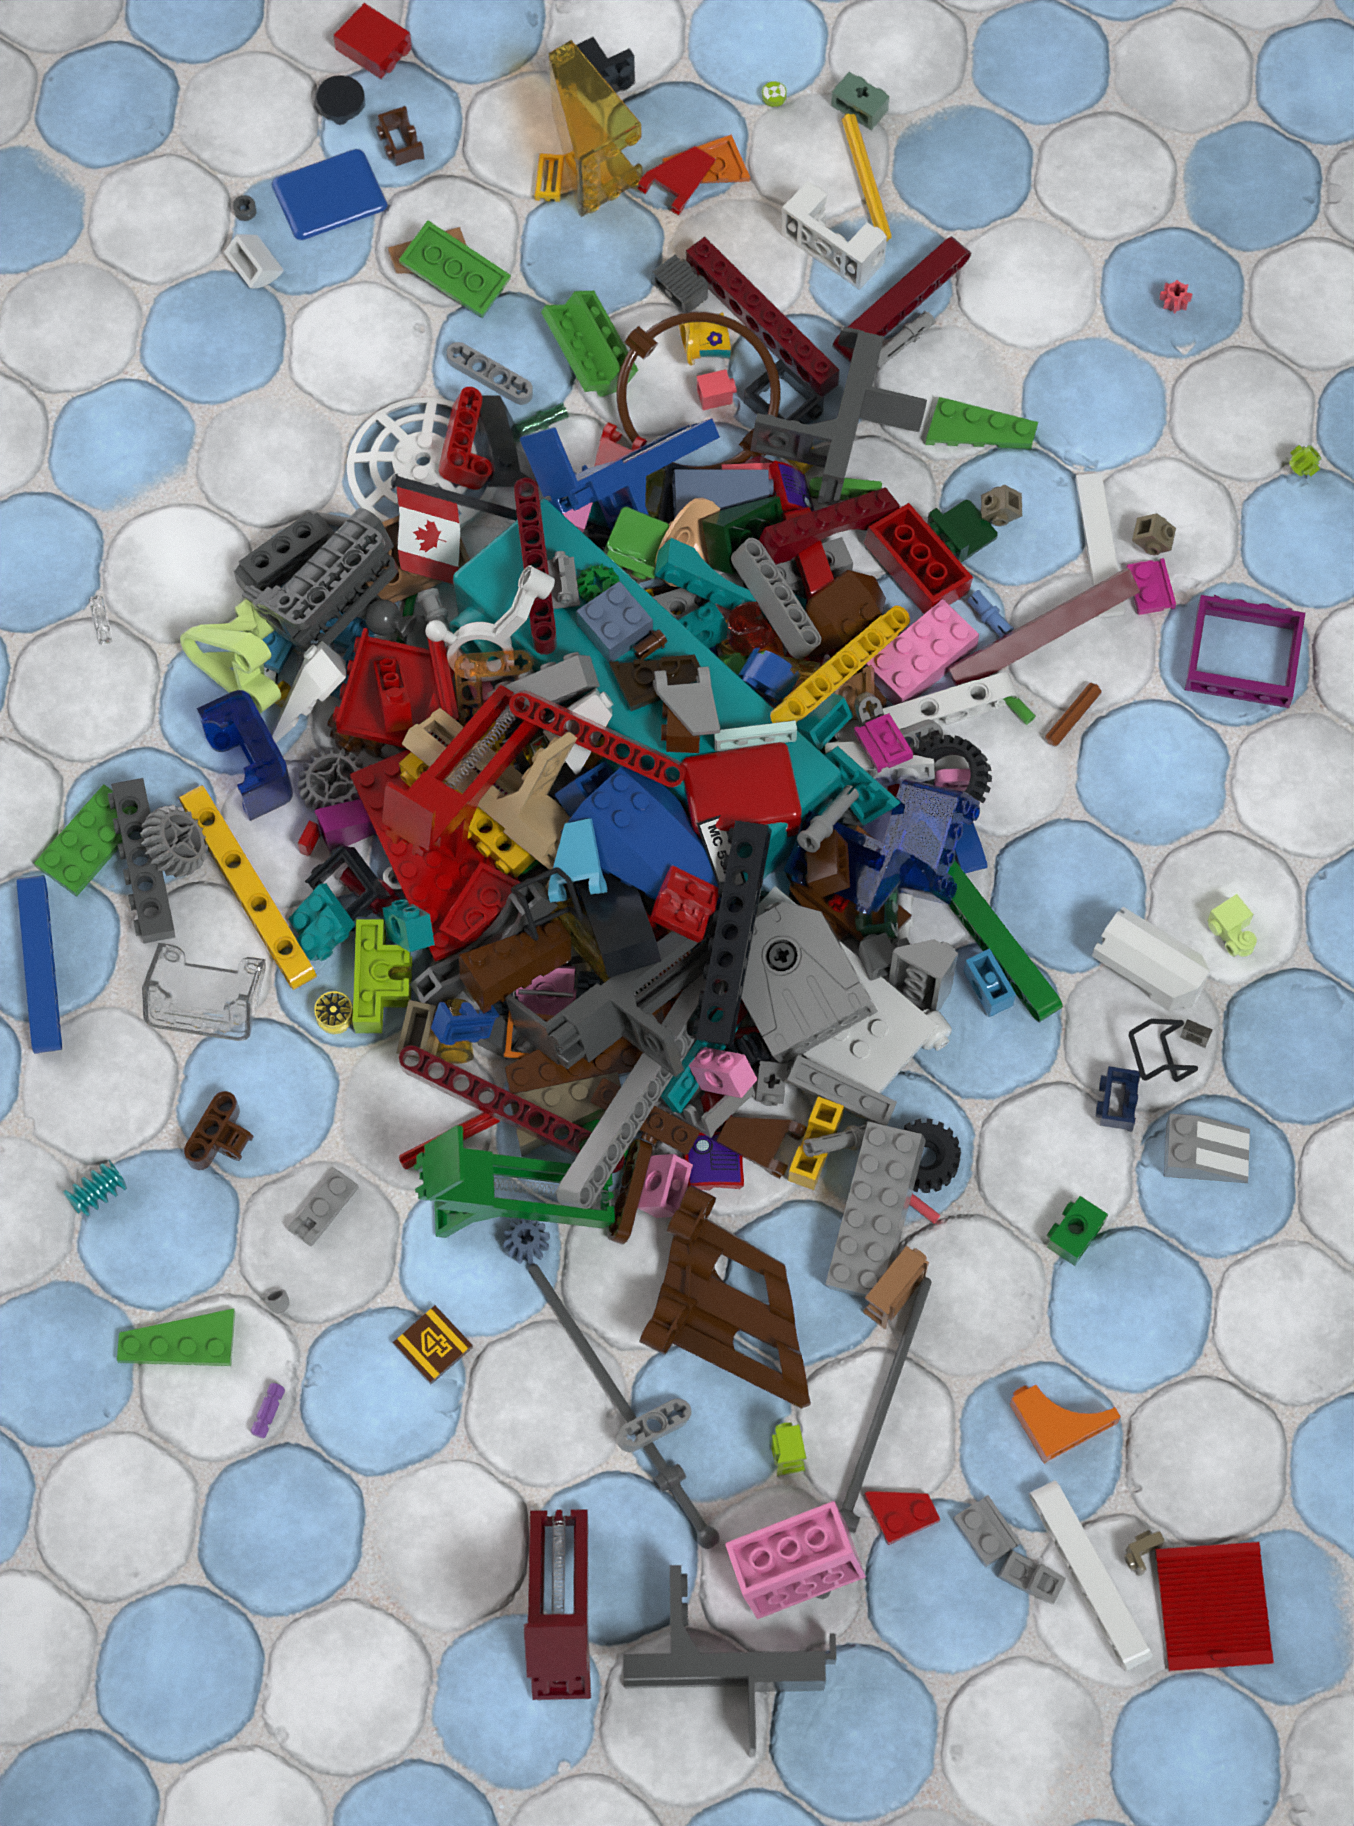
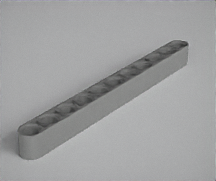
M703 974L683 989L661 1024L662 1026L670 1027L674 1032L676 1047L682 1055L680 1058L681 1062L696 1040L697 1034H693L694 1022L696 1018H700L702 1007L698 1006V1000L701 990L705 991L707 981L703 979ZM720 981L715 987V992L717 995L724 994L726 981ZM645 1053L639 1058L560 1182L557 1189V1199L561 1205L587 1209L593 1204L673 1077L670 1072Z

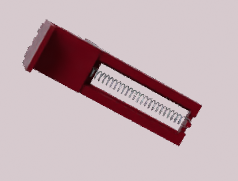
M560 1509L555 1511L554 1516H548L547 1510L530 1511L528 1622L524 1624L526 1674L527 1678H531L532 1700L591 1699L588 1622V1509L570 1510L571 1516H563V1512ZM557 1526H563L564 1530L565 1526H574L573 1614H564L565 1547L563 1545H554L555 1543H564L563 1541H554V1530ZM545 1527H553L552 1614H544ZM554 1548H564V1550L557 1551ZM554 1552H564V1554L557 1555ZM554 1556H564V1558L557 1559ZM554 1564H564V1566L558 1567ZM554 1568H564V1570L558 1571ZM558 1579L563 1580V1582H554V1581H555V1580H558ZM554 1605H563V1607H554ZM554 1609H558V1610L563 1609V1612H562V1611H556V1612H555Z

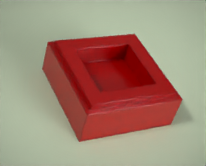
M309 820L298 841L300 853L308 857L321 836L317 823Z

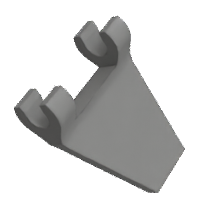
M709 667L697 668V683L669 686L667 685L666 671H654L655 680H653L656 694L693 736L720 733Z

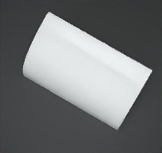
M236 234L224 252L250 288L264 287L276 280L284 271L258 235Z

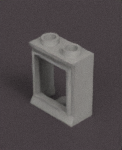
M699 1086L681 1114L672 1112L671 1109L670 1112L671 1115L711 1138L715 1130L751 1096L755 1097L756 1095L753 1086L742 1098L725 1095L712 1109L703 1116H700L692 1105L705 1092Z

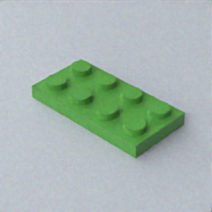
M429 220L426 221L399 259L401 265L481 318L485 316L511 279L509 273Z
M104 784L34 862L36 868L76 897L119 849L118 844L123 843L121 834L116 835L113 819L118 818L116 809H110L108 793L113 792ZM129 806L123 812L127 815H133L138 809Z

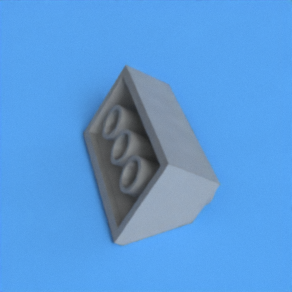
M935 939L897 947L893 951L889 983L921 1011L926 1009L939 1011L951 993L958 952L949 943L943 941L940 943Z

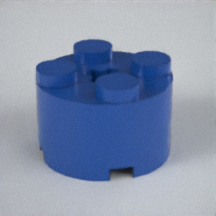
M754 648L738 676L772 708H776L791 693L800 678V673L796 671L794 675L790 671L792 665L778 655L767 650L764 654L758 653L760 648Z

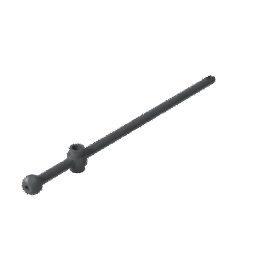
M531 1264L529 1266L531 1276L625 1421L628 1423L636 1419V1415L537 1264ZM640 1429L638 1433L634 1434L636 1437L641 1433ZM653 1442L644 1446L643 1449L659 1472V1475L653 1478L656 1488L661 1493L667 1489L673 1493L698 1532V1544L704 1549L714 1547L720 1541V1536L716 1529L706 1525L680 1485V1482L686 1479L682 1467L678 1463L672 1467L668 1466Z
M928 1277L922 1279L845 1501L842 1509L839 1510L848 1526L849 1532L854 1534L860 1517L853 1515V1510L932 1284L931 1279ZM831 1591L819 1595L816 1598L826 1599L827 1597H829Z

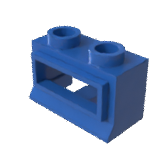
M439 1002L431 1029L440 1043L445 1045H454L457 1041L466 1040L476 1043L480 1039L490 1037L495 1019L499 1017V1014L493 1005H491V1010L483 1014L480 1009L478 1014L472 1004L463 1002L460 1007L462 1015L453 1016L446 1004Z

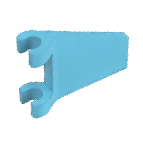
M592 818L564 824L553 868H561L571 878L572 882L589 879L590 894H600L607 892V884L601 871ZM558 873L551 875L549 881L548 897L550 902L567 900L566 891L563 886L567 882Z

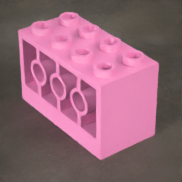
M835 1501L725 1543L742 1595L757 1619L866 1577L848 1526Z

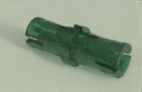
M560 403L543 412L541 410L535 412L536 415L517 422L516 426L523 437L541 429H549L548 426L569 418L564 404Z

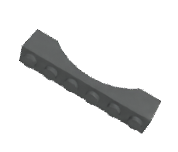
M538 882L518 890L527 900L533 921L547 916L558 906L556 902L549 901L547 888ZM511 893L499 916L476 941L448 959L430 966L418 976L410 986L420 1002L434 1005L437 1008L439 1002H444L446 1005L449 1004L466 988L460 978V954L524 932V927L529 923L522 902Z

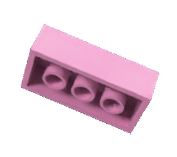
M942 599L867 662L865 667L872 665L874 668V684L893 705H897L918 698L948 673L947 667L972 653L977 648L979 633Z

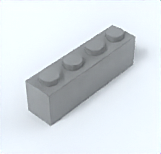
M578 652L564 656V661L558 664L556 662L544 664L540 667L541 671L536 673L530 671L520 674L517 681L512 683L511 681H505L495 685L497 689L501 684L513 691L514 695L520 691H530L559 704L594 688H598L600 685L591 657L579 655ZM495 690L487 693L488 698L493 694ZM524 697L525 704L530 706L529 700ZM509 706L498 717L496 723H498V721L501 720V717H503L506 711L509 710ZM515 717V720L512 721V723L520 720L521 718Z

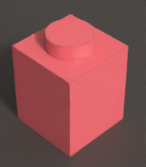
M726 369L697 376V392L703 411L733 404V393H736V385L734 379L728 377Z

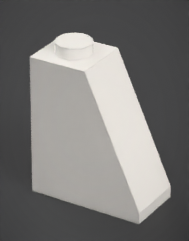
M594 688L567 709L606 727L612 717L611 706L613 702L605 692L600 694L597 688ZM568 720L566 728L568 732L578 734L580 725L575 720ZM543 729V733L547 736L550 742L555 737L561 738L560 736ZM596 731L591 735V740L595 745L602 734L601 732ZM574 744L565 761L573 772L577 774L581 771L592 751Z

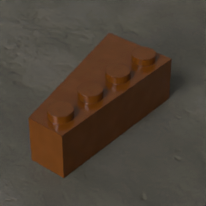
M559 919L536 927L539 936L537 941H534L524 931L459 955L460 978L483 1014L491 1010V1005L499 1000L504 1002L506 996L520 987L525 989L530 986L532 980L540 975L544 977L571 960V936Z

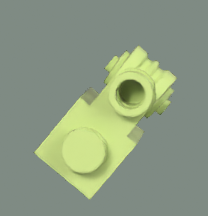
M1238 894L1211 910L1208 926L1214 935H1219L1223 941H1226L1225 948L1231 956L1239 955L1246 957L1253 953L1257 938L1254 933L1250 931L1242 932V929L1250 925L1254 914Z

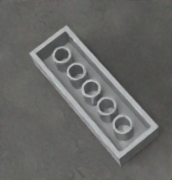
M867 1122L825 1283L829 1289L865 1298L895 1261L926 1142L922 1134Z

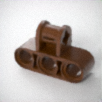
M222 1091L213 1097L185 1145L184 1154L189 1165L195 1170L208 1168L217 1152L233 1160L240 1161L242 1158L241 1153L246 1144L254 1138L253 1134L235 1124L240 1114V1108L235 1096L231 1092ZM225 1103L232 1104V1108L228 1111L223 1112L219 1110ZM212 1126L219 1128L213 1135L206 1134V1130ZM195 1151H205L201 1158H192V1154Z

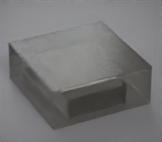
M1187 1019L1180 1038L1206 1048L1213 1029Z

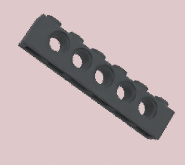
M139 778L111 784L113 793H108L110 809H116L118 818L113 819L116 835L121 834L123 843L118 844L121 860L126 859L128 865L127 869H123L126 885H132L133 894L128 895L131 911L137 910L138 920H133L136 936L142 935L143 944L175 938L163 871H158L156 863L150 864L151 857L144 855L147 849L141 845L144 841L143 837L138 840H131L128 837L134 831H143L142 824L150 814L144 779ZM129 806L138 809L133 815H127L123 811ZM137 857H145L148 861L146 864L138 866L133 863ZM143 882L153 884V887L148 891H142L138 888ZM149 907H154L158 910V913L155 916L149 917L144 914V911Z

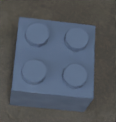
M620 581L576 611L578 627L608 662H613L624 655L633 646L648 637L650 631L653 630V619Z

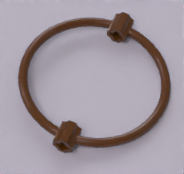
M683 313L662 320L646 332L640 326L635 328L624 341L630 350L621 366L616 388L617 409L620 421L629 440L633 444L639 434L633 426L627 406L628 378L636 358L639 356L645 360L655 350L658 342L653 338L674 326L692 322L721 325L741 335L754 347L765 365L770 383V404L767 414L777 418L781 400L780 379L775 362L767 347L745 325L716 313ZM753 428L739 443L743 451L736 456L713 465L682 466L697 470H722V464H742L750 457L754 458L759 455L765 457L767 454L750 451L754 432Z

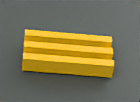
M539 153L535 201L545 198V201L555 199V202H560L564 155ZM549 160L546 191H541L544 161ZM554 161H558L555 192H551Z

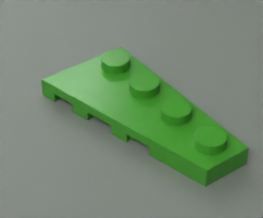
M939 397L925 445L947 443V446L973 444V447L997 445L998 448L1031 449L1038 422Z
M235 1309L120 1332L117 1362L231 1366Z

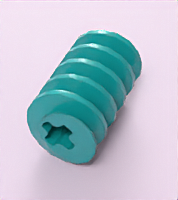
M110 1160V1168L103 1163L99 1165L101 1174L94 1170L90 1172L92 1181L82 1177L83 1187L74 1183L72 1185L74 1194L67 1190L63 1191V1194L78 1215L81 1212L87 1217L90 1216L89 1206L98 1210V1199L108 1203V1192L115 1197L118 1196L117 1186L123 1190L127 1189L123 1177Z

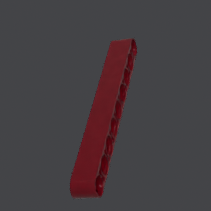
M407 1046L399 1054L401 1069L407 1075L574 1157H577L581 1151L579 1144L584 1140H588L592 1132L419 1047ZM410 1055H416L420 1060L417 1065L410 1067L404 1063L405 1059ZM434 1067H440L445 1071L444 1075L438 1079L432 1078L429 1073ZM460 1079L467 1080L469 1087L464 1091H459L454 1088L456 1081ZM489 1091L494 1094V1099L490 1103H483L479 1100L481 1093ZM516 1104L519 1107L517 1114L510 1116L504 1112L506 1105ZM533 1116H541L544 1119V1124L541 1127L534 1128L529 1124V1120ZM559 1128H565L570 1134L565 1140H558L555 1138L554 1132ZM624 1154L612 1173H616L622 1169L624 1165Z

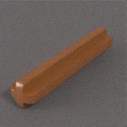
M1089 683L1045 736L1048 744L1055 747L1058 746L1100 696L1102 691L1097 684Z

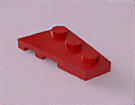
M480 861L439 927V932L464 945L500 914L508 896L512 893L511 888L521 882Z

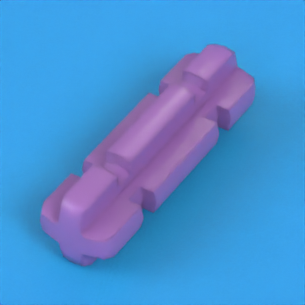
M277 1383L269 1385L266 1392L268 1396L264 1397L256 1416L257 1422L255 1421L251 1428L252 1435L258 1438L266 1437L269 1430L268 1424L271 1425L280 1404L278 1400L282 1399L285 1392L283 1386Z

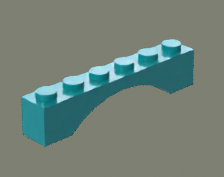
M671 537L658 550L654 576L774 630L750 590L730 582L714 571L701 558L695 548ZM794 594L805 610L807 599Z

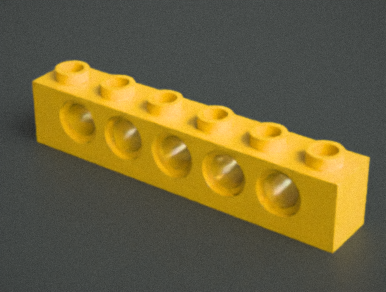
M412 752L399 763L402 773L400 777L410 787L429 768L426 763ZM477 806L469 825L468 839L471 838L477 843L476 848L483 856L488 857L490 855L496 861L495 865L502 873L506 875L509 873L516 879L536 858L503 832L505 828ZM484 826L492 828L488 833L479 832ZM502 844L511 845V848L507 851H500L498 849Z

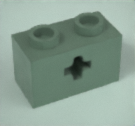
M848 72L832 91L831 106L845 115L848 113L856 115L858 123L872 130L888 111L890 96L881 88H876L867 83L863 77Z

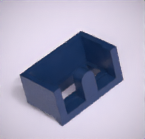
M1108 1066L1106 1075H1101L1099 1091L1104 1092L1103 1101L1097 1102L1095 1117L1101 1118L1100 1126L1133 1131L1136 1120L1134 1118L1135 1109L1138 1102V1084L1141 1078L1139 1071ZM1112 1083L1125 1085L1122 1117L1108 1115Z

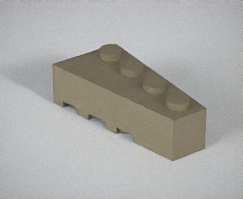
M618 1072L521 1092L515 1095L582 1127L587 1122L596 1119L601 1120L606 1112L591 1103V1098L601 1080L606 1078L620 1087L621 1084ZM510 1104L512 1114H517L519 1107L516 1104ZM533 1116L529 1120V1124L534 1128H538L544 1124V1119L541 1116ZM516 1128L522 1157L540 1146L548 1145V1143ZM559 1128L554 1132V1136L559 1138L570 1133L565 1128Z

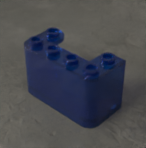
M236 690L196 708L204 735L210 747L217 752H226L240 745L250 764L243 768L245 773L244 781L237 784L238 791L243 800V809L249 821L291 801L294 792L286 761L255 703L247 692Z
M904 779L896 796V799L901 803L892 810L875 866V881L891 892L910 894L916 898L950 905L951 899L956 894L957 884L954 882V878L948 874V870L955 860L954 850L957 840L961 838L963 833L962 823L971 825L973 821L978 819L980 802L963 791Z

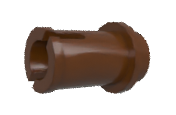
M659 629L656 631L651 630L648 637L632 647V651H636L634 654L638 659H645L657 649L665 648L664 644L668 641Z

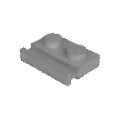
M989 1495L953 1517L954 1522L985 1568L1021 1544Z

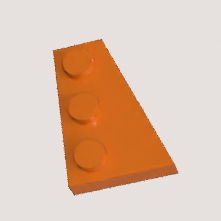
M732 134L697 146L716 159L701 183L750 182V175ZM680 152V153L674 154V155H672V156L663 158V159H662V163H664V162L670 160L671 158H673V157H675V156H677V155H679V154H681V153H683V152Z

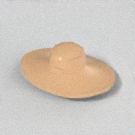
M695 498L679 512L674 521L670 522V527L663 537L659 549L672 537L695 548L701 558L709 565L702 520L721 511L720 508L713 501L705 498ZM663 580L666 584L670 586L678 587L672 583H668L665 580Z

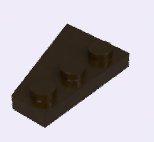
M695 654L662 657L660 660L652 661L636 659L629 663L609 662L610 670L630 711L661 700L654 690V671L665 670L667 685L669 686L697 683V668L701 667Z

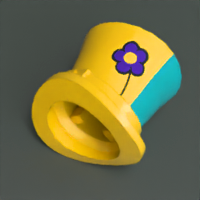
M692 322L679 325L680 335L690 366L695 365V359H700L701 357L730 359L731 345L728 328L706 322Z

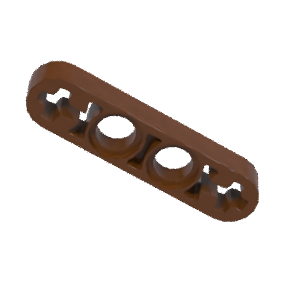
M635 1139L629 1148L614 1205L615 1223L609 1225L608 1239L621 1245L625 1244L631 1235L652 1153L651 1143L641 1139Z

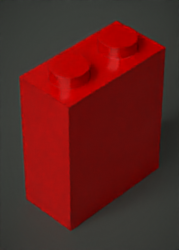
M365 2L333 35L335 50L379 79L392 72L396 63L402 57L407 56L412 47L409 31Z

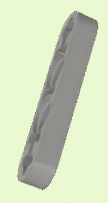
M455 342L448 346L447 361L453 368L516 404L524 405L532 400L533 387L527 379L464 343ZM460 352L463 353V357L458 356L457 358H454V353L457 355ZM476 363L486 365V369L482 372H476L472 367ZM497 375L507 377V381L503 384H497L493 379ZM526 389V394L523 392L520 395L517 394V390Z

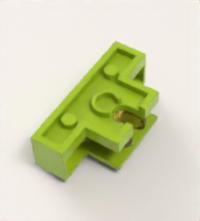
M356 919L352 1024L355 1033H383L384 1008H407L408 1002L411 1000L412 955L411 952L399 945H386L384 919Z

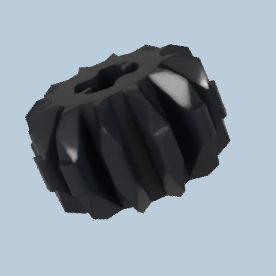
M756 1032L737 1039L733 1047H728L725 1050L745 1055L752 1070L760 1067V1061L767 1062L772 1056L761 1033Z

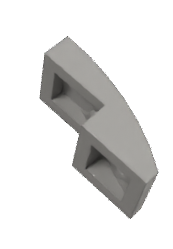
M1015 1551L1009 1552L998 1575V1578L1050 1604L1055 1603L1066 1580L1065 1577L1043 1564L1037 1565Z

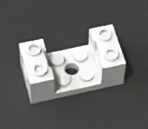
M807 181L782 207L781 235L860 290L885 263L887 236L880 228L873 227L868 222L849 242L841 234L832 232L824 224L826 222V213L824 211L825 204L827 203V194L820 186H815Z

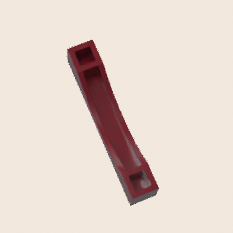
M885 487L765 527L759 541L775 565L790 561L806 548L836 533L854 529L867 531L869 526L899 509L900 505Z

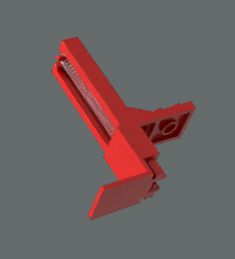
M500 684L428 770L423 772L407 791L392 782H388L385 786L382 823L388 826L386 835L393 839V843L398 844L402 840L406 845L409 843L413 844L412 854L415 856L418 854L424 857L432 847L457 863L464 859L469 825L481 798L541 727L524 720L463 794L457 792L454 789H457V786H460V782L466 779L465 775H469L468 771L472 772L471 768H475L474 765L478 764L477 761H481L480 758H483V754L486 755V751H489V746L485 742H488L490 745L495 744V741H498V738L501 737L500 734H504L503 731L507 730L506 727H509V724H512V721L517 717L511 713L509 708L501 717V720L495 724V727L478 744V747L472 751V754L466 758V761L451 776L448 782L445 784L443 782L509 706L510 699L514 695L513 691ZM519 697L517 699V707L522 711H527L530 706L525 704V698ZM542 710L541 716L545 721L546 711ZM491 734V735L495 736L497 740L493 739L492 737L490 738V737H487V736ZM473 752L480 753L482 757L479 760L475 759ZM453 776H455V778L457 779L456 781L459 783V785L453 781Z

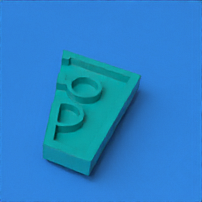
M839 746L824 754L841 772L840 792L846 785L853 786L848 792L849 794L854 788L858 791L859 797L851 804L850 808L863 826L901 803Z

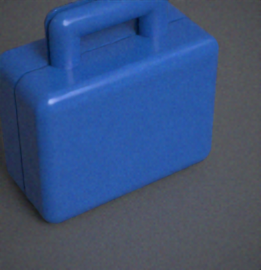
M353 149L280 175L272 181L274 193L294 237L298 240H305L383 212L387 208L384 194L365 153L361 149Z

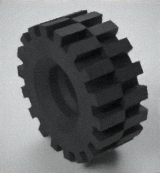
M917 1119L914 1125H911L910 1122L904 1125V1130L922 1134L926 1140L924 1147L932 1149L936 1154V1161L932 1165L927 1167L919 1165L913 1188L914 1192H918V1189H924V1193H930V1190L933 1188L937 1192L941 1190L942 1185H949L952 1177L955 1178L961 1156V1147H958L959 1140L957 1137H953V1131L950 1127L945 1130L944 1123L940 1121L935 1125L932 1124L933 1119H927L926 1123H922L921 1119Z

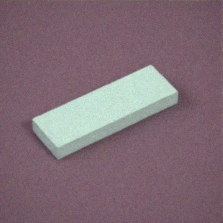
M796 721L720 730V733L714 734L715 751L777 742H795L797 738Z

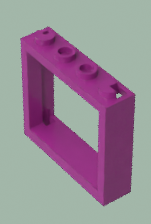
M1201 595L1197 608L1185 690L1290 708L1294 696L1306 613L1293 611L1292 608H1276L1266 603L1252 604L1242 599L1229 600L1220 598L1217 595H1214V597ZM1205 615L1293 630L1285 686L1196 671Z

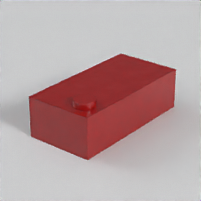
M910 503L868 527L864 541L865 546L923 614L928 612L942 599L948 605H951L968 594L973 576Z

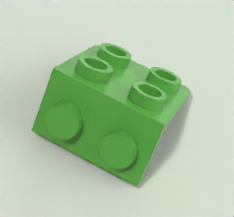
M624 506L619 512L603 552L621 569L625 567L632 570V575L646 580V577L654 579L656 554L670 526L662 520Z

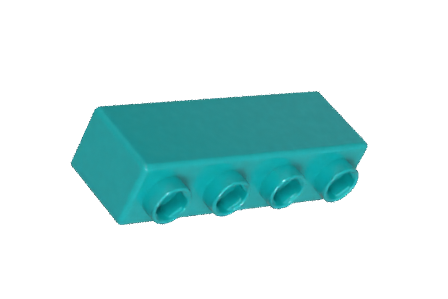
M544 498L540 500L547 560H552L558 551H564L568 557H574L576 579L580 576L581 570L587 569L590 564L596 566L602 563L608 568L612 567L619 576V581L653 619V630L659 629L665 635L668 641L664 644L665 648L657 649L646 657L644 661L660 660L662 657L695 654L701 667H709L711 688L720 730L772 724L770 714L773 708L548 500ZM528 516L524 519L533 520L535 517ZM517 520L455 572L453 584L458 615L449 624V629L453 634L459 628L469 623L486 622L495 624L512 607L519 588L518 581L524 571ZM530 540V541H528L527 543H529V544H535V543H537L538 541H536V540ZM532 564L531 566H533L534 568H538V567H540L541 565H540V564ZM595 576L594 584L592 585H597L598 588H600V590L602 591V582L604 581H600L599 578ZM580 594V606L553 609L557 647L551 654L541 655L534 650L529 615L527 620L510 636L515 653L514 666L519 669L529 667L536 673L541 671L540 667L550 662L558 664L564 661V656L578 652L579 655L590 656L600 685L597 690L600 694L605 692L613 702L611 706L612 717L606 725L607 728L680 762L686 757L719 752L715 751L714 734L700 735L699 753L666 752V741H661L662 724H667V719H662L663 700L661 699L630 711L610 670L609 662L577 625L576 611L589 603ZM546 612L536 613L537 616H545L547 614ZM541 636L538 639L545 641L550 639V637ZM471 640L460 646L461 650L470 659L480 662L494 661L505 654L500 646L488 640ZM631 649L615 661H619V663L633 662V660L638 659L634 654L636 651L633 652ZM590 691L561 702L558 705L564 703L566 706L571 702H576ZM797 731L796 741L785 744L789 749L802 809L801 832L806 831L813 817L821 816L840 794L841 772L825 755ZM619 743L616 746V752L620 757H628L630 748L624 743ZM643 755L641 757V764L647 769H652L655 766V760L650 755ZM605 757L598 760L596 764L598 766L606 761L614 773L622 767V765ZM668 767L666 769V776L670 780H678L680 778V771L676 767ZM684 781L676 787L665 786L676 796L687 812ZM787 823L768 824L772 832L763 880L800 847L797 840L800 832L795 836L787 837ZM746 845L742 847L740 857H750L753 852L752 846ZM743 872L745 880L747 882L748 875L747 873Z

